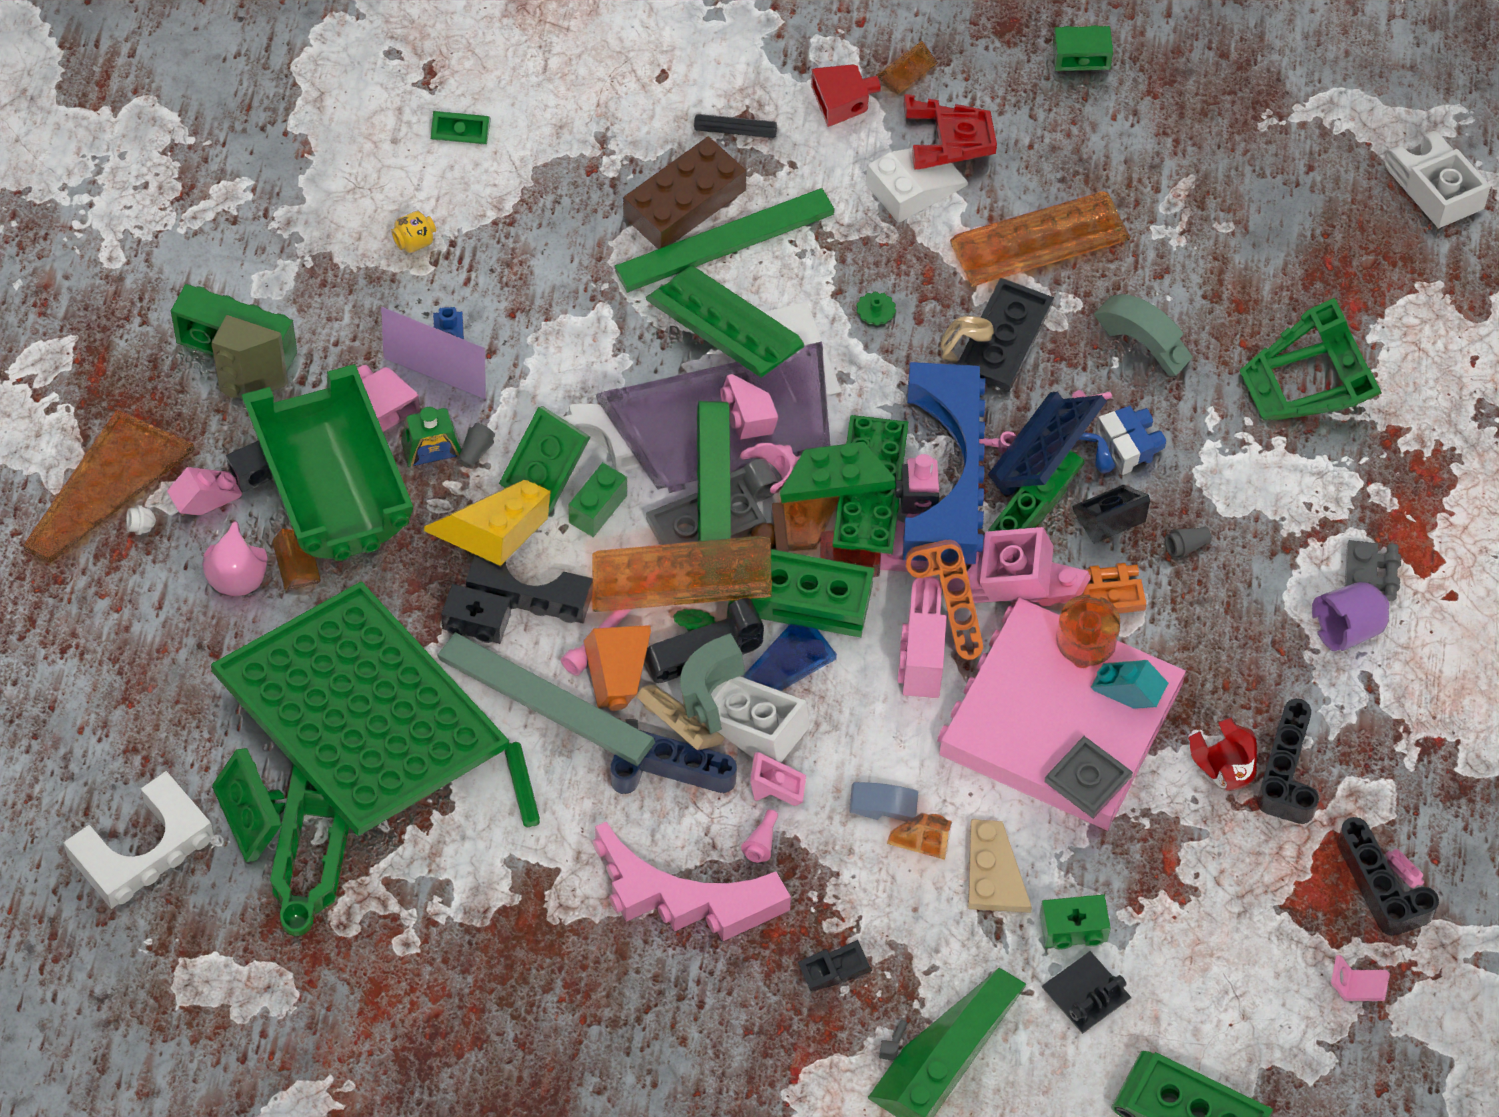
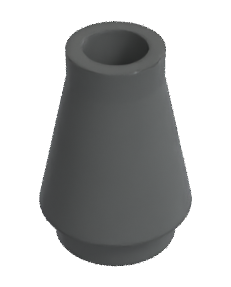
M475 423L473 427H469L457 461L464 467L472 469L475 463L494 444L493 438L495 433L480 423Z
M1206 526L1172 529L1165 536L1166 550L1172 557L1183 558L1198 548L1211 543V533Z

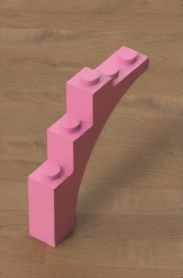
M607 822L595 826V839L592 840L593 846L598 856H604L609 865L606 866L607 871L613 881L612 895L609 896L615 912H621L626 922L658 908L663 922H669L675 932L706 917L707 924L712 933L717 932L721 940L725 941L790 911L791 896L777 872L753 880L734 883H702L678 878L654 868L637 857L618 839Z

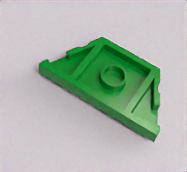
M857 442L805 449L783 485L780 497L782 503L891 490L896 489L895 477L866 443Z

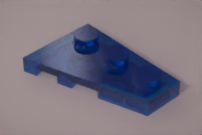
M790 623L744 674V678L782 691L836 660L837 654L817 628Z

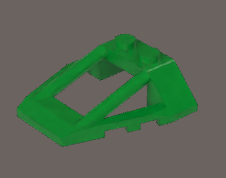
M1335 297L1307 310L1300 316L1301 320L1291 329L1288 327L1280 334L1281 337L1268 349L1265 347L1239 370L1263 420H1281L1335 412L1356 406L1382 394L1370 367L1368 368L1350 332L1347 321ZM1316 327L1322 340L1321 343L1278 355ZM1328 352L1343 385L1287 402L1272 369Z

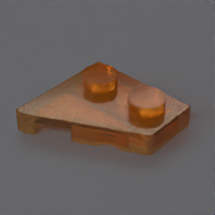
M839 496L782 503L784 504L789 551L817 549L838 504Z
M920 813L890 831L887 844L945 860L949 847L952 821L946 820L945 817L939 814L928 815Z

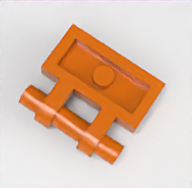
M1116 563L1115 567L1105 568L1095 565L1085 569L1089 572L1091 584H1087L1082 593L1086 617L1146 610L1147 604L1142 579L1129 580V577L1139 576L1137 564L1126 565V563ZM1115 578H1117V581H1113V582H1103V581H1102V580H1105V579H1115Z

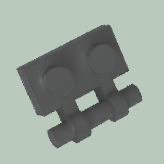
M1348 540L1345 586L1357 582H1366L1374 585L1380 591H1385L1388 601L1396 600L1397 591L1400 589L1398 568L1401 566V555L1399 554V546L1394 543L1388 544L1387 553L1378 554V543ZM1377 567L1386 568L1385 577H1377Z

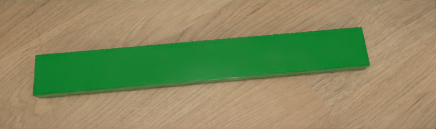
M823 188L617 264L615 265V272L628 293L681 273L691 265L697 267L834 215L835 208Z

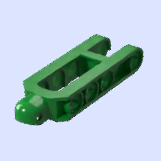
M295 765L270 883L273 887L272 894L281 904L280 920L282 928L286 933L294 937L306 934L311 929L314 915L335 902L350 828L318 791L310 790L311 783ZM304 816L334 818L332 827L328 829L329 845L327 855H323L322 859L323 875L321 884L318 883L315 888L309 891V897L292 895L290 884Z

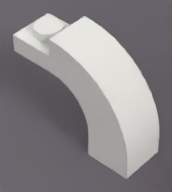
M580 403L569 405L568 416H559L591 437L590 440L605 447L611 456L615 470L618 472L644 466V447L637 430L627 418L615 410L597 404Z

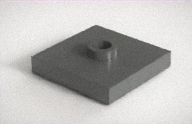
M1083 736L1048 773L1044 782L1094 819L1132 778L1133 772L1087 737Z

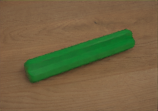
M519 742L509 743V748L505 750L523 825L527 828L537 826L540 823V817L522 746Z

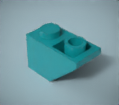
M1148 660L1103 663L1097 672L1091 688L1099 694L1133 709L1157 707L1169 683Z

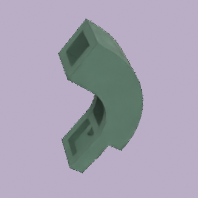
M1126 294L1113 295L1094 313L1109 336L1128 335L1145 345L1169 377L1176 376L1193 358L1180 340L1184 333L1176 323L1163 311L1141 298Z
M731 633L716 638L696 650L686 661L680 676V687L687 718L696 716L699 724L705 723L710 734L722 730L719 710L711 693L723 682L745 674L742 652Z

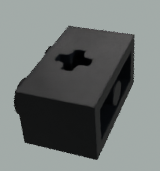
M452 584L441 613L442 629L447 630L451 634L456 632L460 635L475 637L484 643L494 642L501 644L511 616L510 598Z

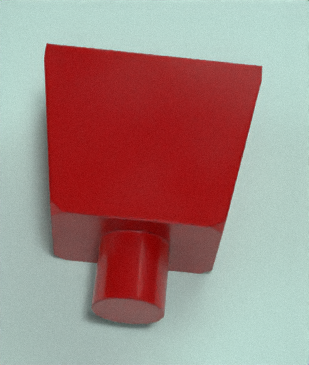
M854 64L812 69L811 88L827 127L866 112L868 110L869 94L881 91L878 76L862 78L858 66Z

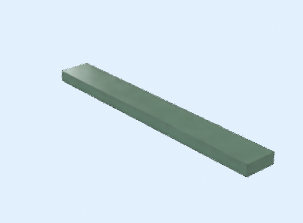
M456 632L437 654L439 660L636 766L640 764L655 744L652 736Z

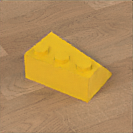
M523 480L424 526V531L501 566L548 519L550 491L527 480Z

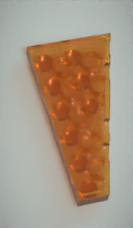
M117 409L23 544L24 551L49 563L53 562L195 450L194 443Z

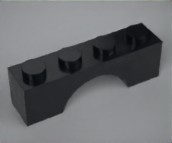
M474 555L466 579V587L510 598L511 609H523L538 616L548 615L557 617L567 623L578 622L583 624L593 595V578L563 571L557 579L548 584L532 586L516 580L509 573L506 561L500 566L478 555Z

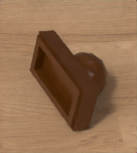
M782 502L772 503L771 523L762 522L752 529L750 539L754 547L789 552L785 511Z

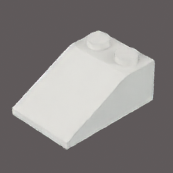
M912 148L890 152L867 164V187L897 223L968 186L967 180L952 163L924 169H914Z
M739 676L725 681L711 693L719 710L722 730L717 732L753 758L754 754L759 752L781 763L810 728L805 700Z

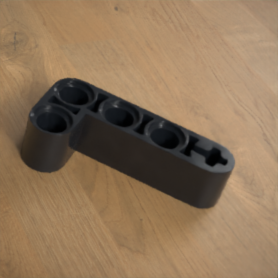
M742 598L730 604L727 608V619L647 647L644 662L653 682L663 683L680 677L686 661L696 650L704 644L730 633L740 648L742 655L759 648L763 643L764 625L752 599Z
M1295 698L1289 700L1284 706L1257 798V805L1267 815L1298 824H1305L1310 822L1315 815L1319 803V795L1314 788L1292 781L1312 711L1306 701ZM1293 717L1298 718L1297 726L1291 724ZM1284 741L1291 742V743L1293 744V746H1288V745L1284 744L1283 742H1284ZM1275 767H1281L1285 769L1286 772H1280L1276 770ZM1268 793H1274V794H1276L1279 798H1272V797L1268 796L1267 794H1268ZM1297 802H1304L1309 807H1302Z
M1351 817L1345 820L1338 836L1337 845L1380 930L1387 935L1395 936L1429 924L1434 918L1439 905L1438 894L1429 887H1418L1403 893L1366 821L1358 817ZM1361 860H1367L1371 862L1373 865H1365L1361 862ZM1374 887H1382L1387 892H1379ZM1417 903H1422L1429 909H1421L1417 906ZM1388 913H1394L1398 915L1400 919H1393L1388 915Z

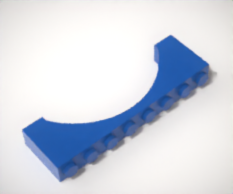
M910 362L907 403L916 404L945 426L961 450L964 470L956 486L938 504L913 518L905 517L903 560H906L907 552L911 548L943 540H953L961 546L965 564H975L977 552L983 551V534H978V529H983L984 511H978V506H983L984 488H978V484H983L984 466H979V461H984L985 444L979 443V439H984L985 422L979 421V417H984L985 400H980V396L985 394V378H980V366ZM951 548L945 549L941 554V559L945 562H953L957 559L958 553ZM917 555L912 561H928L925 556Z

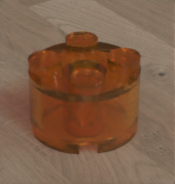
M1079 595L1069 600L1064 605L1060 614L1056 633V642L1060 652L1079 668L1098 665L1108 660L1115 652L1120 632L1119 612L1110 601L1102 597L1097 599L1091 598L1090 595Z

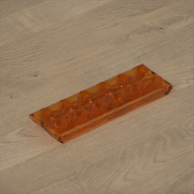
M1101 191L956 234L950 239V244L971 287L1000 279V277H1007L1130 240L1131 237L1109 193Z
M765 536L596 551L592 553V611L603 612L739 600L742 598L772 597L771 539Z

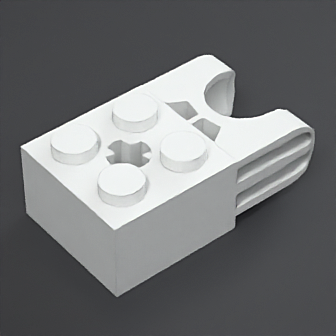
M1431 131L1423 135L1420 148L1422 156L1411 154L1402 146H1396L1386 151L1385 166L1438 229L1485 208L1491 186L1458 149L1453 150L1438 132Z

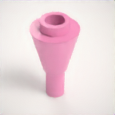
M767 810L762 823L741 845L742 852L752 862H766L771 857L773 827L778 818L776 811Z

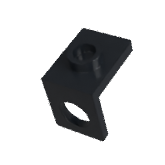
M902 464L901 479L896 480L895 497L901 498V513L921 514L938 504L939 493L909 492L908 464ZM919 500H929L932 502L931 505L926 507H919L915 503Z

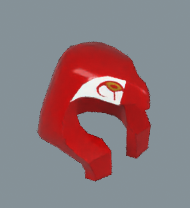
M1232 717L1218 722L1225 739L1213 746H1207L1201 731L1188 737L1193 761L1221 789L1234 791L1245 788L1255 781L1257 774V739L1251 729L1237 725Z

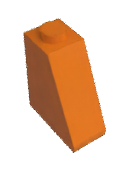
M650 625L594 628L583 640L598 708H609L612 711L622 710L637 695L651 634Z

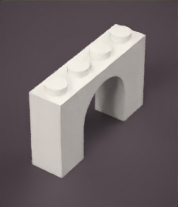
M167 771L141 788L144 803L165 827V833L161 842L153 850L133 857L117 854L105 844L90 825L63 842L67 857L111 909L118 904L128 902L136 891L143 886H149L156 882L160 874L170 867L175 868L179 866L187 855L196 849L204 848L211 841V838L214 837L211 822Z

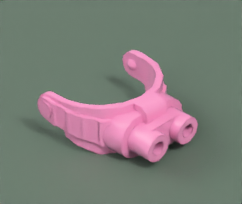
M772 443L757 444L752 448L743 450L740 454L742 460L749 458L766 459L768 463L778 470L782 481L770 488V492L773 494L778 493L782 489L800 458L793 454L790 445L783 446Z

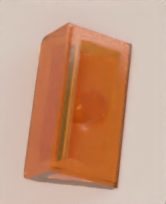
M920 41L876 75L881 82L898 95L938 64V62L924 42Z
M282 528L274 537L273 546L284 589L292 590L320 583L321 579L315 557L305 553L300 548L293 529Z

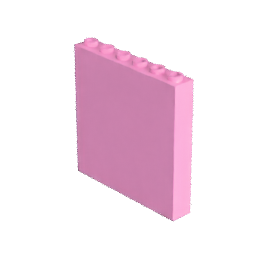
M1019 597L1014 607L1009 606L1002 620L1005 623L1002 630H995L989 644L992 647L990 652L982 654L976 668L979 670L977 676L969 678L963 692L966 694L962 702L957 701L950 716L953 718L949 726L944 725L937 739L941 743L939 755L1108 831L1183 685L1186 671ZM1148 660L1169 683L1157 707L1133 709L1099 694L1091 688L1097 672L1103 663ZM1083 736L1087 737L1133 772L1132 778L1094 819L1044 782L1048 773Z

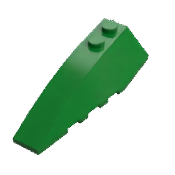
M999 967L903 1047L870 1093L868 1099L896 1117H934L1022 993L1026 983Z

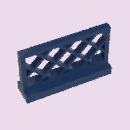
M1058 391L1050 392L989 472L988 476L1004 496L1013 495L1018 487L1045 485L1105 405L1106 399L1102 395L1063 399Z

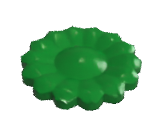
M876 291L872 294L866 293L865 296L860 297L859 302L856 304L857 314L867 324H874L876 326L887 324L888 321L893 320V315L896 314L895 302H892V297L886 296L885 293L879 294Z
M683 609L677 611L673 616L674 622L678 623L679 626L687 628L688 632L715 623V617L702 610Z

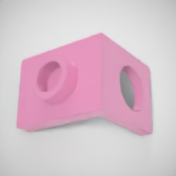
M1336 955L1331 984L1344 1001H1385L1390 973L1387 970H1352L1341 955ZM1341 969H1342V972H1343V982H1342V984H1341V981H1340V971H1341Z

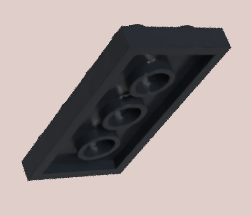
M1000 277L981 315V318L987 319L993 325L994 333L992 339L978 342L970 338L956 365L980 366V378H985V383L1010 392L1053 305L1054 297Z

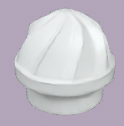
M142 505L128 508L126 514L127 531L135 532L136 535L151 531L156 522L153 512L148 508L142 507Z

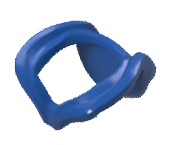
M1084 432L1079 440L1098 443L1095 462L1096 469L1101 474L1111 472L1116 465L1104 438L1094 433Z

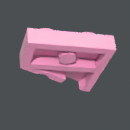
M1052 562L1048 598L1025 600L1031 603L1039 602L1040 607L1051 606L1059 602H1078L1091 579L1089 572ZM1017 600L1010 602L1012 607L1015 606Z

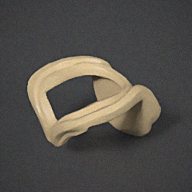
M963 316L954 320L945 331L941 340L943 360L953 363L959 361L958 357L951 350L962 335H966L978 342L991 340L994 333L992 323L987 319L975 316ZM958 327H960V329L956 332L952 340L946 345V341L949 339L952 333Z

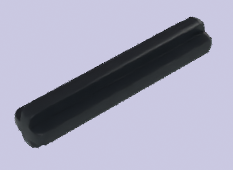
M696 114L694 129L696 131L775 138L777 122Z

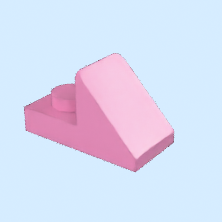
M755 753L750 780L754 800L759 801L772 795L793 806L803 803L806 775L762 753Z

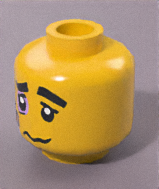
M414 211L396 219L394 228L391 229L397 247L400 250L404 249L408 253L431 245L433 233L436 232V226L430 216L425 217L420 211Z

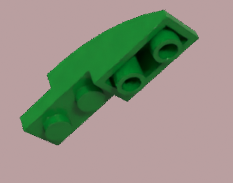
M1070 450L1045 485L1021 487L990 526L988 532L1035 528L1067 492V485L1085 464L1084 459Z

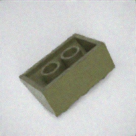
M226 315L212 341L220 391L231 398L238 397L242 399L241 394L270 387L271 391L285 387L288 383L281 333Z

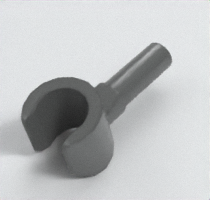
M905 1020L900 1021L892 1041H881L880 1059L892 1061L896 1059L901 1037L908 1024Z

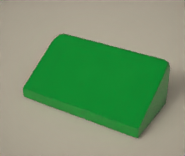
M433 111L430 139L487 145L491 117Z

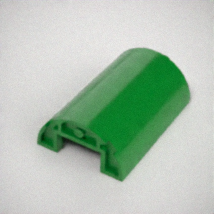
M356 364L327 371L326 389L274 402V396L270 387L241 394L297 542L305 553L318 558H334L336 561L346 560L350 556L362 552L371 553L379 549L380 544L389 540L409 523L413 512V504Z

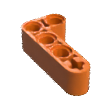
M943 540L911 548L906 555V568L908 572L916 578L940 575L957 653L967 660L977 658L982 653L983 641L961 546L956 541ZM951 548L957 551V559L953 562L943 561L941 554L945 549ZM917 555L925 556L928 559L927 565L922 569H916L911 565V560ZM953 578H959L964 581V587L958 592H953L947 587L948 582ZM959 608H967L971 611V615L967 620L959 621L954 617L955 611ZM969 629L971 640L975 642L971 650H967L966 645H963L965 644L963 630Z

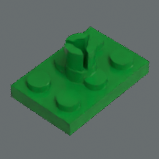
M544 406L538 407L499 484L506 488L520 481L527 480L549 490L548 514H551L591 437Z
M236 749L212 784V788L245 862H253L258 860L282 826L279 814L283 813L285 803L275 804V800L285 798L279 789L267 790L248 749Z

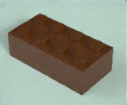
M707 136L623 197V217L657 249L671 245L745 192L747 170L712 138Z

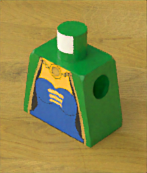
M425 407L420 413L409 415L405 418L401 444L408 467L460 455L462 449L448 409Z

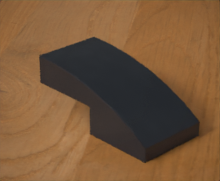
M858 940L830 953L825 949L798 962L810 991L831 987L872 971Z

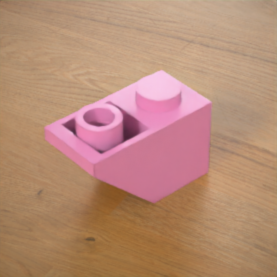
M733 374L727 375L724 386L720 390L722 402H729L730 424L733 429H736L739 439L773 434L778 414L770 394Z
M187 467L167 490L179 513L203 515L242 496V492L236 484V479L230 472Z

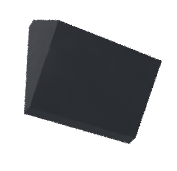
M1123 484L1073 505L1072 508L1091 541L1095 544L1145 523L1150 505V497L1144 492Z

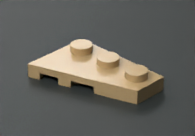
M656 685L644 686L639 691L637 698L644 704L643 706L660 717L696 750L718 746L723 743L724 736L718 732L710 734L705 723L699 724L696 716L687 718L684 704Z
M971 819L968 909L1031 913L1032 906L1003 821Z

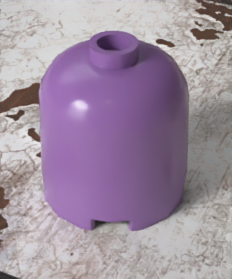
M1357 582L1316 597L1312 603V618L1318 617L1322 630L1317 631L1323 643L1331 651H1344L1384 632L1389 622V602L1386 596L1374 585L1366 582Z

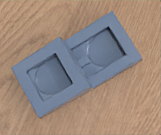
M854 782L851 787L849 812L878 820L881 816H887L912 823L917 815L918 790L889 784Z

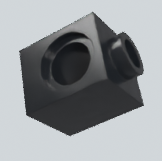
M259 441L226 455L228 470L235 477L236 484L242 493L273 479Z

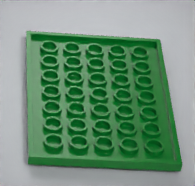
M362 581L211 664V672L357 836L367 832L509 748V739Z

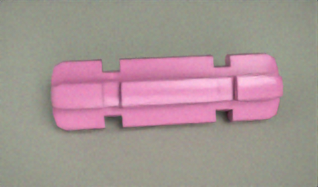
M1399 849L1386 852L1385 856L1389 866L1409 887L1415 888L1417 885H1423V873Z

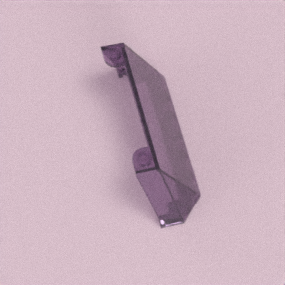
M822 341L806 345L799 350L800 353H795L762 378L740 363L733 362L595 394L598 403L657 490L668 488L669 493L685 490V483L697 480L698 401L722 402L720 390L724 386L726 376L730 374L768 392L778 414L773 434L739 439L736 429L731 427L729 420L730 472L744 468L751 461L759 459L749 458L742 460L740 454L743 450L752 448L760 443L790 445L795 456L802 455L805 449L830 446Z

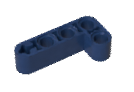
M646 731L642 732L652 736L655 744L638 766L615 754L611 762V786L620 794L633 792L639 784L643 771L718 793L729 792L736 785L737 764L733 757L709 749L696 750L691 744ZM664 754L670 757L668 759H660L657 756ZM697 763L699 766L692 768L687 766V764ZM622 772H627L631 775L628 777H621L618 774Z

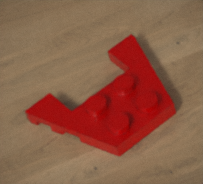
M904 94L903 104L906 118L935 119L940 144L913 145L912 158L914 169H924L996 154L997 141L991 111L955 104V107L951 108L939 105V100L928 99L926 103L916 101L915 95Z

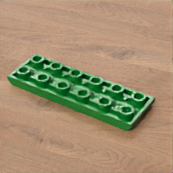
M693 265L676 275L667 284L646 296V301L760 378L805 347L799 335Z
M850 415L846 444L865 442L895 477L896 483V480L901 479L909 421ZM895 489L839 496L832 547L852 550L863 549L871 552L893 554L899 498L895 497Z

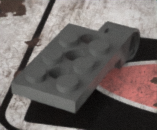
M756 459L748 463L744 468L730 473L731 541L751 534L752 529L757 524L766 522L756 503L773 496L774 494L770 492V488L779 482L766 459ZM697 493L646 513V520L671 566L698 555ZM737 502H743L748 507L744 511H737L733 509L732 505ZM682 524H689L694 529L689 533H683L678 530V527Z

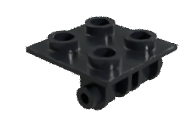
M1091 951L1042 985L1044 991L1082 1034L1131 999V996L1123 988L1127 985L1125 979L1121 975L1117 977L1112 976Z

